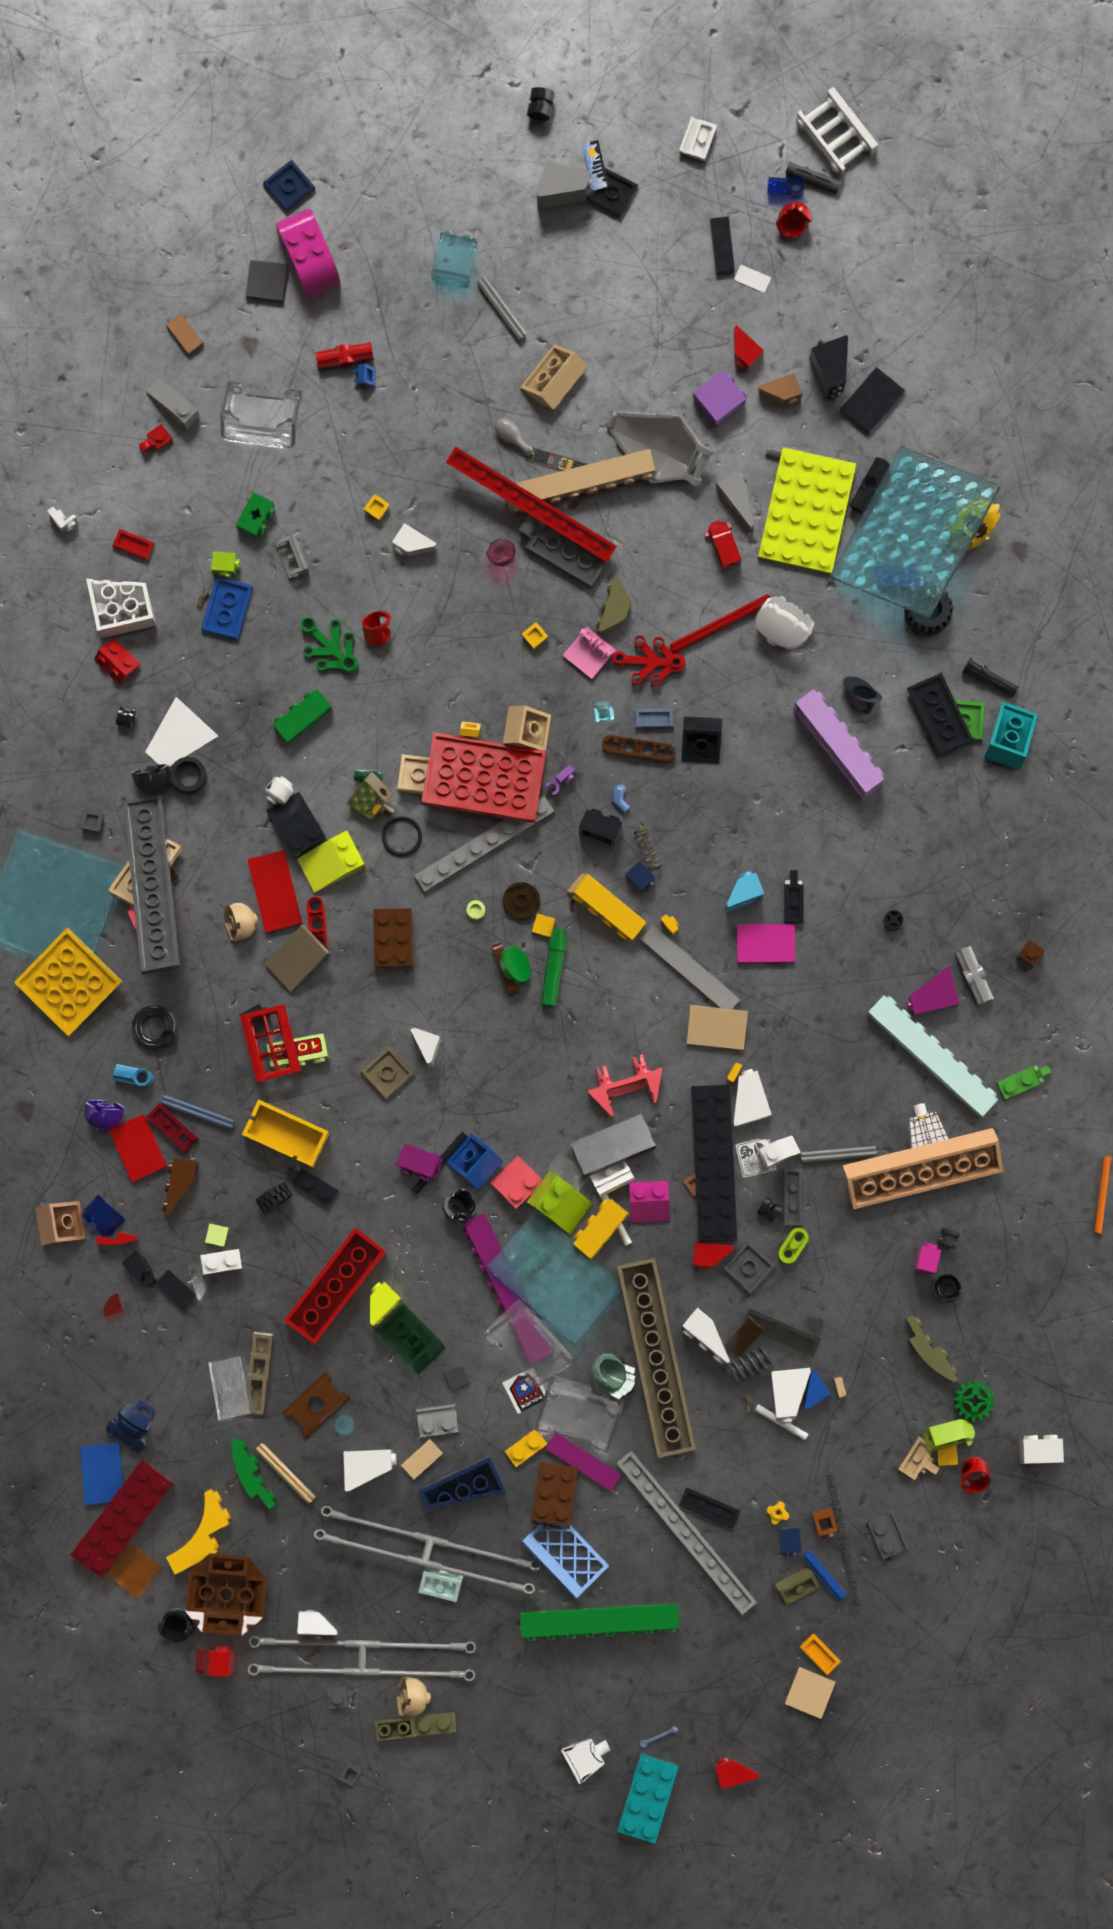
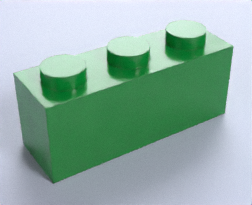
M318 689L309 691L305 694L303 701L294 703L289 708L290 711L287 714H281L274 720L273 726L288 745L333 710L330 703Z

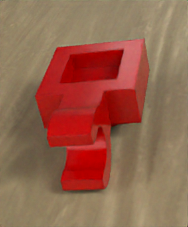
M160 424L146 434L148 440L141 442L139 446L143 454L153 447L159 451L173 441V438L165 427Z

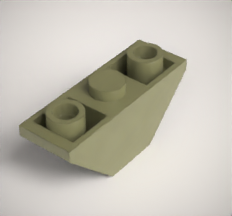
M614 577V581H610L607 592L610 594L608 600L604 599L602 604L603 617H599L596 628H599V635H603L626 623L631 600L618 577Z

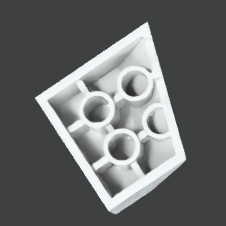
M86 579L96 628L100 638L156 626L146 583Z

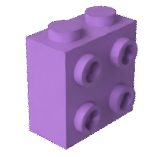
M723 370L693 392V399L715 426L746 404V394L743 389L737 388L733 377L729 373L726 374Z

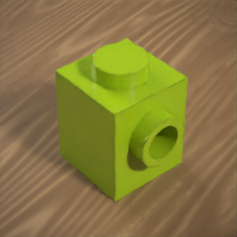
M213 551L212 573L219 574L223 578L235 576L236 570L240 568V559H237L236 553Z

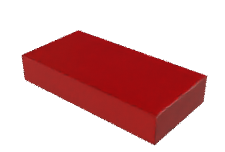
M119 529L112 547L148 561L155 543Z

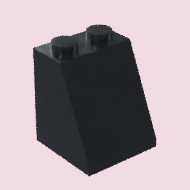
M847 335L811 348L809 359L825 399H836L844 391L848 353Z

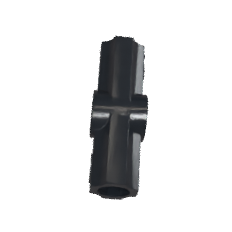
M876 457L863 478L859 489L849 505L855 512L864 514L891 465L886 460ZM872 482L875 487L868 489L865 483Z

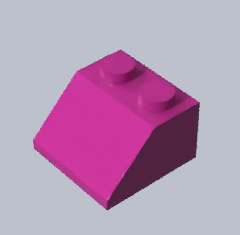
M668 1181L629 1183L631 1223L670 1221Z

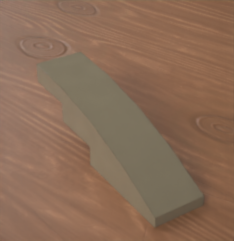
M253 1333L244 1413L264 1414L273 1334Z

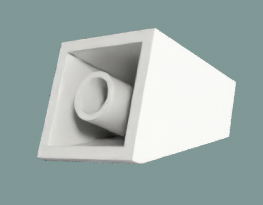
M393 1450L344 1452L345 1491H352L393 1470V1465H397V1457L395 1453L393 1454Z

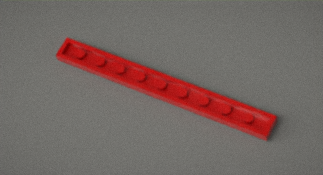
M454 447L445 462L602 560L608 562L617 547L615 544L458 447Z

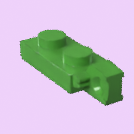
M1036 1065L997 1082V1085L1004 1100L1039 1085L1044 1081L1042 1077L1050 1074L1051 1071L1048 1066L1038 1069Z

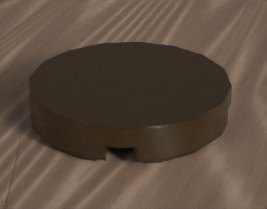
M516 882L510 885L503 895V907L506 913L517 920H527L533 917L538 912L541 904L540 894L537 889L526 882Z

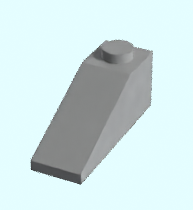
M160 378L146 390L157 403L186 429L199 417L198 410Z
M734 470L718 481L716 488L747 529L752 531L754 523L747 491V481L742 473L738 474Z

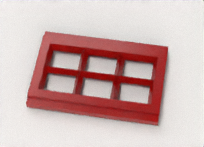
M285 1004L240 1015L256 1083L301 1072ZM276 1014L280 1029L269 1031L266 1016ZM262 1017L266 1032L255 1035L252 1020ZM281 1033L285 1048L274 1051L271 1035ZM267 1036L271 1052L260 1054L257 1039ZM286 1052L289 1067L279 1070L276 1054ZM272 1056L275 1071L265 1073L261 1058Z

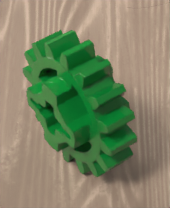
M974 1379L973 1384L967 1380V1386L960 1384L959 1386L962 1390H955L958 1397L953 1398L954 1401L958 1402L954 1406V1408L960 1409L958 1415L964 1413V1420L971 1417L972 1422H975L976 1417H978L979 1421L983 1420V1415L989 1417L988 1410L994 1411L991 1404L996 1403V1401L991 1400V1397L995 1395V1393H989L991 1386L985 1388V1382L982 1381L979 1385L977 1379ZM971 1388V1393L968 1396H963L964 1392ZM979 1389H981L986 1394L987 1398H983L981 1396V1394L979 1393ZM974 1395H976V1399L982 1400L983 1402L976 1403L975 1406H973V1403L970 1401H966V1399L973 1398ZM962 1403L970 1408L969 1412L964 1409ZM986 1405L985 1409L978 1413V1408Z

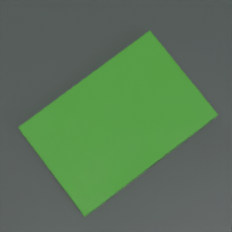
M955 700L974 741H982L985 703ZM925 729V736H926V737H929V735H928V733H927V731H926V729Z

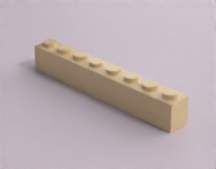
M647 449L517 482L516 484L543 501L554 504L560 502L563 498L574 499L579 497V494H594L598 492V489L605 488L609 490L622 483L629 485L637 479L649 480L653 478V475H656L651 451ZM507 501L510 512H523V510Z

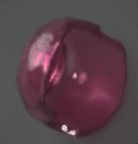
M497 539L490 543L486 555L495 566L505 567L513 562L516 548L508 539Z

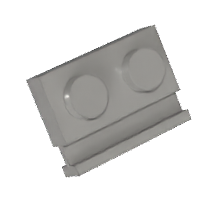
M455 1404L416 1409L420 1438L459 1432Z

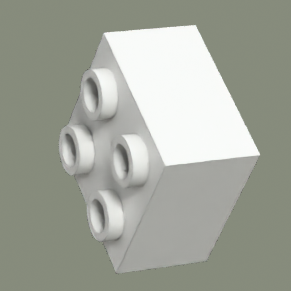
M1038 1435L1024 1436V1440H1019L1020 1464L1064 1462L1063 1439H1058L1057 1435H1043V1439H1038Z

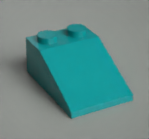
M1002 701L987 743L984 758L1020 770L1027 756L1038 714Z

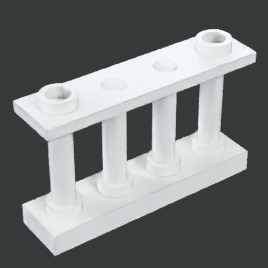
M832 87L827 91L825 103L806 116L800 110L797 113L796 122L802 130H806L830 161L832 170L843 176L846 163L863 151H868L872 155L877 151L878 143L836 89ZM830 107L835 108L838 116L816 131L810 122ZM846 122L849 130L827 145L821 136L839 123ZM851 137H857L860 140V145L838 159L833 150Z

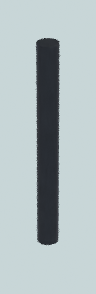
M461 1132L440 1156L443 1159L442 1165L468 1137L464 1132ZM419 1180L411 1190L418 1194L428 1182Z

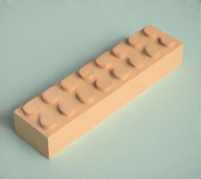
M993 1128L843 1165L848 1196L853 1209L1004 1172L999 1141Z

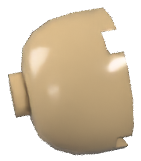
M242 903L228 904L224 908V917H228V923H225V927L231 941L234 940L236 942L249 938L255 930V924L258 923L256 913H253L246 904Z
M402 1678L400 1680L398 1690H401L400 1697L397 1696L398 1714L401 1717H416L425 1710L426 1704L430 1703V1693L427 1692L425 1685L418 1679Z

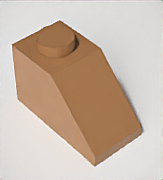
M794 373L759 385L758 388L760 395L783 405L787 403L793 405L799 402V399L802 397V392Z

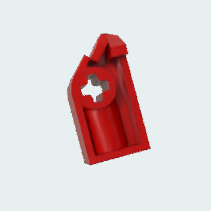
M718 520L710 524L704 536L705 538L710 537L722 570L726 571L740 566L742 558L730 530L732 529L731 524Z

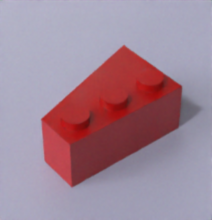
M219 1645L215 1649H196L195 1673L207 1676H230L234 1674L235 1649H230V1646Z

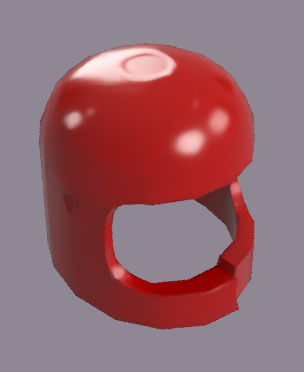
M375 611L362 619L364 638L371 646H383L390 640L391 630L388 626L391 622V616L388 612ZM380 617L386 618L385 623L381 624Z
M971 1457L965 1460L961 1467V1488L968 1493H978L986 1490L991 1483L989 1466L986 1461L980 1457ZM981 1473L977 1480L970 1479L969 1475ZM965 1479L970 1482V1487L964 1484Z

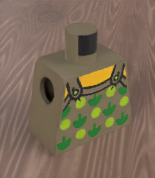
M373 772L367 776L347 801L349 806L370 819H373L379 812L386 818H389L395 811V809L387 804V801L392 796V792Z

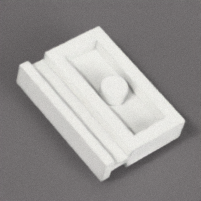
M691 117L679 153L705 162L717 125Z
M626 1161L589 1176L600 1197L635 1180Z

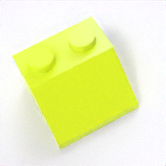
M379 1282L371 1289L373 1293L370 1295V1324L374 1327L402 1301L385 1282L382 1284Z

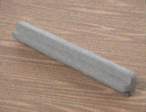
M480 278L477 281L478 286L518 340L525 338V330L487 278Z
M875 1146L802 1152L800 1158L802 1163L876 1157L877 1149Z

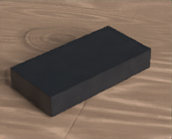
M169 1269L155 1283L183 1310L197 1296Z

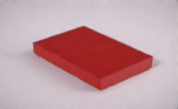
M145 1114L124 1122L113 1129H109L132 1183L168 1167Z

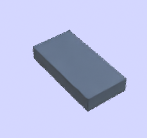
M673 708L635 709V729L673 728Z

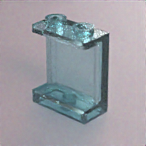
M451 231L440 232L431 273L432 280L469 287L471 268L478 245L477 239H474L471 235L459 236Z

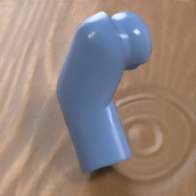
M619 784L612 790V802L624 814L630 806L623 800L626 788L624 785Z

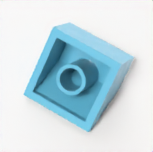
M750 871L740 875L727 902L726 912L763 899L764 892L756 873L751 874Z

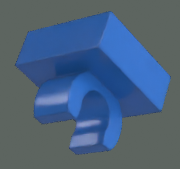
M359 364V369L354 370V373L358 374V379H355L354 382L367 387H375V368L367 364Z

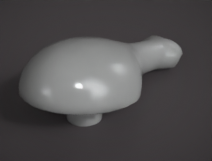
M505 418L496 421V433L503 441L517 445L526 456L533 452V448L522 440L515 423Z

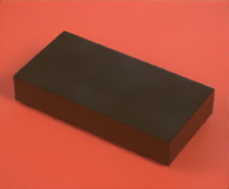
M748 1316L725 1343V1346L741 1357L765 1327Z

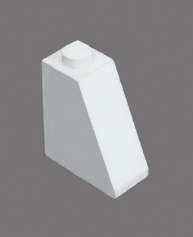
M752 1069L741 1072L742 1076L738 1078L733 1118L734 1128L771 1117L772 1115L758 1071L753 1072Z
M793 1136L777 1140L758 1151V1155L766 1170L801 1153Z
M810 1368L771 1372L776 1421L786 1424L796 1419L810 1376Z

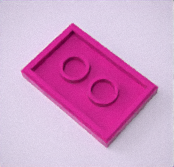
M737 924V963H795V924Z

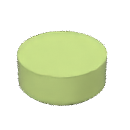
M474 900L467 905L466 912L470 919L480 920L485 915L486 910L482 902Z

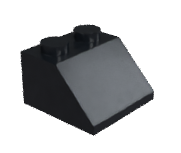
M684 716L681 761L719 763L722 718Z
M596 809L586 810L579 826V834L615 847L623 822H620V818L609 815V817L604 816L601 811Z

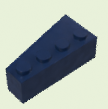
M489 1455L418 1488L427 1509L506 1493Z

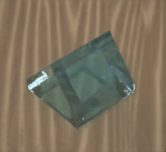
M612 700L593 702L595 721L614 719Z

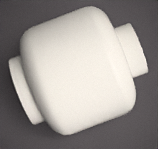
M283 776L280 778L274 777L265 788V792L268 795L267 800L274 805L277 803L285 804L293 794V784Z

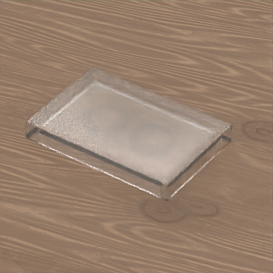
M245 1356L209 1362L218 1420L253 1414L254 1408Z

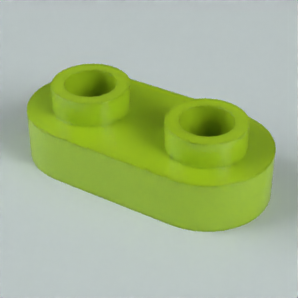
M793 1229L779 1249L778 1256L783 1263H793L807 1244L809 1237L804 1229ZM795 1235H801L802 1240L800 1242L796 1241ZM785 1251L791 1252L790 1258L785 1257Z

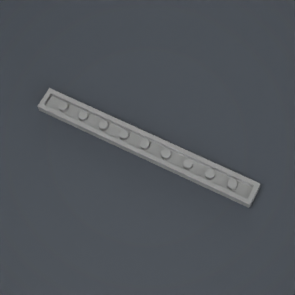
M630 1451L620 1459L617 1465L737 1610L743 1615L757 1603L756 1600L635 1454Z

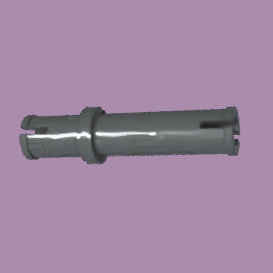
M789 161L785 173L801 178L800 180L810 181L837 193L842 182L810 170L807 166L802 167L794 164Z

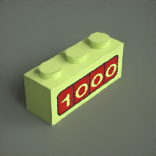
M323 1033L294 1039L300 1067L305 1066L306 1062L313 1061L314 1064L325 1062V1058H329ZM283 1041L273 1043L274 1051L285 1048ZM266 1044L268 1052H271L269 1044ZM286 1052L276 1054L279 1070L287 1068L289 1063ZM269 1056L270 1067L273 1069L275 1068L272 1056Z

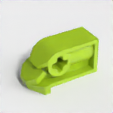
M962 1417L952 1422L929 1427L923 1433L928 1452L965 1443L966 1447H970L975 1435L972 1424Z

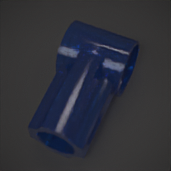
M769 177L767 194L790 196L798 199L804 194V182L799 177L791 179ZM799 185L801 188L798 191H794L791 187Z

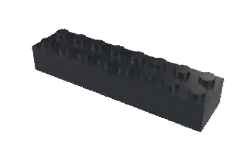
M730 1084L691 1086L698 1242L737 1241Z

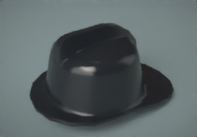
M849 676L843 680L844 687L851 693L852 706L866 714H869L875 704L883 698L879 692L861 678Z

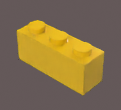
M605 1199L598 1208L600 1209L599 1213L596 1216L593 1214L586 1222L588 1226L585 1230L580 1229L574 1236L576 1241L573 1244L590 1259L595 1257L630 1214L613 1199H609V1201Z

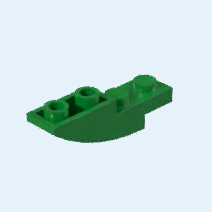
M234 1437L232 1439V1454L242 1485L251 1499L259 1495L266 1506L272 1509L277 1505L275 1502L276 1496L271 1490L267 1492L263 1487L265 1482L259 1474L254 1475L260 1469L257 1466L260 1462L254 1454H248L245 1450L248 1446L241 1438L238 1440Z

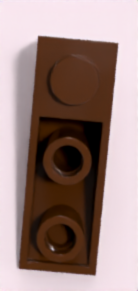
M173 1158V1162L169 1163L168 1173H171V1178L166 1183L165 1192L168 1193V1198L163 1203V1212H165L166 1216L170 1217L195 1183L198 1167L196 1160Z

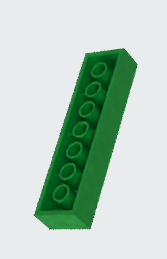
M677 1603L520 1613L521 1638L525 1637L526 1641H537L538 1637L545 1636V1640H555L558 1635H565V1639L577 1638V1634H585V1638L597 1637L596 1633H604V1636H616V1632H624V1635H636V1631H643L644 1634H655V1630L663 1629L664 1633H674L675 1629H679Z

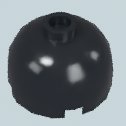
M166 764L147 766L143 772L141 768L131 772L134 784L138 790L143 793H150V796L161 794V790L165 789L170 783V768Z

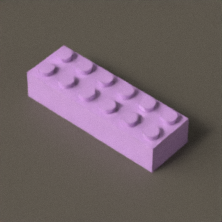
M813 689L795 703L794 711L864 799L882 785L884 773L878 766L875 768L871 763V756L866 751L863 752L859 747L861 744L857 738L850 736L846 724L843 721L839 722L836 718L837 713L831 706L828 708L824 702L826 701L824 696Z

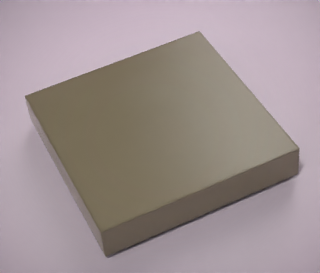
M390 1046L385 1048L360 1071L386 1100L415 1075Z

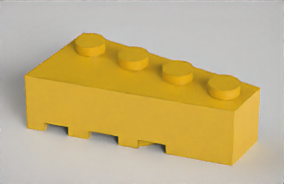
M580 874L567 890L573 896V899L586 906L591 914L599 916L602 919V923L610 929L613 927L617 930L616 934L623 940H633L646 924L645 920L589 874Z

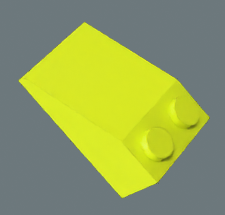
M348 831L327 840L297 859L314 893L366 868Z

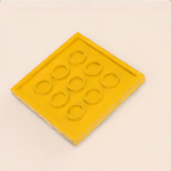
M66 928L14 983L67 1036H70L123 981L69 928Z

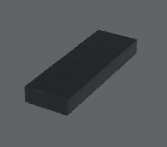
M729 216L710 218L716 274L734 273L735 266Z
M687 1487L679 1504L686 1509L730 1528L734 1527L741 1511Z

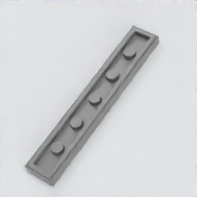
M654 925L641 938L644 944L719 1008L733 1009L740 1001L736 995Z

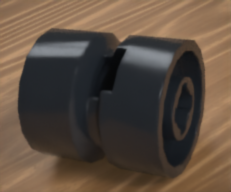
M533 87L530 94V101L532 103L528 105L527 116L538 121L550 120L551 105H553L555 93L547 88Z

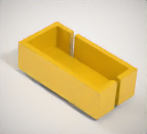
M258 1099L251 1114L253 1118H256L255 1122L249 1119L242 1135L292 1159H295L297 1156L296 1160L314 1168L328 1139L329 1131Z

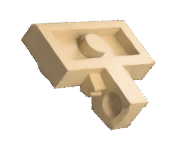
M918 1437L898 1470L915 1480L920 1472L925 1474L927 1470L936 1475L940 1468L931 1463L933 1461V1458L930 1457L932 1452H928L925 1440Z

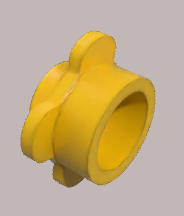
M778 1502L777 1505L767 1508V1513L770 1514L773 1524H778L779 1521L789 1518V1513L786 1512L783 1502Z

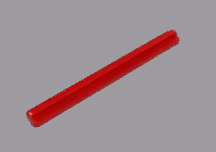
M766 594L670 643L671 651L677 653L760 610L768 598H771L770 595Z

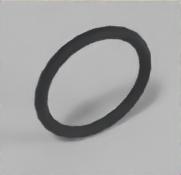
M400 816L391 819L385 825L382 832V841L390 853L397 856H407L419 848L422 841V831L416 821L409 817ZM399 820L412 823L418 831L416 845L407 852L393 850L386 841L388 827Z

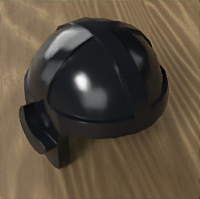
M460 1188L458 1192L449 1194L444 1199L442 1209L452 1223L465 1224L474 1217L477 1205L471 1193L466 1189Z
M175 1608L164 1614L162 1622L158 1623V1632L171 1642L180 1643L194 1634L195 1627H192L193 1620L184 1609Z

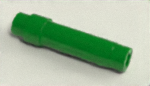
M552 928L551 937L548 940V956L541 1005L556 1007L564 953L568 940H566L567 930Z

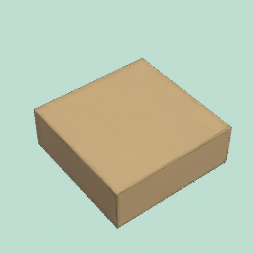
M834 1378L833 1381L838 1398L846 1396L842 1378Z

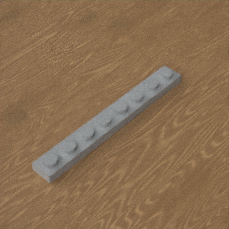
M542 796L538 799L535 823L505 819L414 876L423 891L427 892L554 813V810L546 797Z

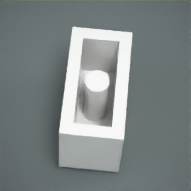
M239 1249L199 1256L202 1276L242 1269Z

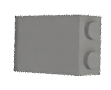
M546 160L537 193V208L541 209L585 201L587 195L590 196L593 186L590 171Z

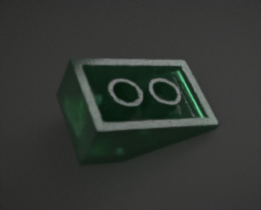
M404 1303L376 1329L378 1334L418 1375L446 1349L440 1339Z

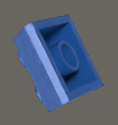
M471 1133L446 1162L478 1190L504 1161L490 1147Z

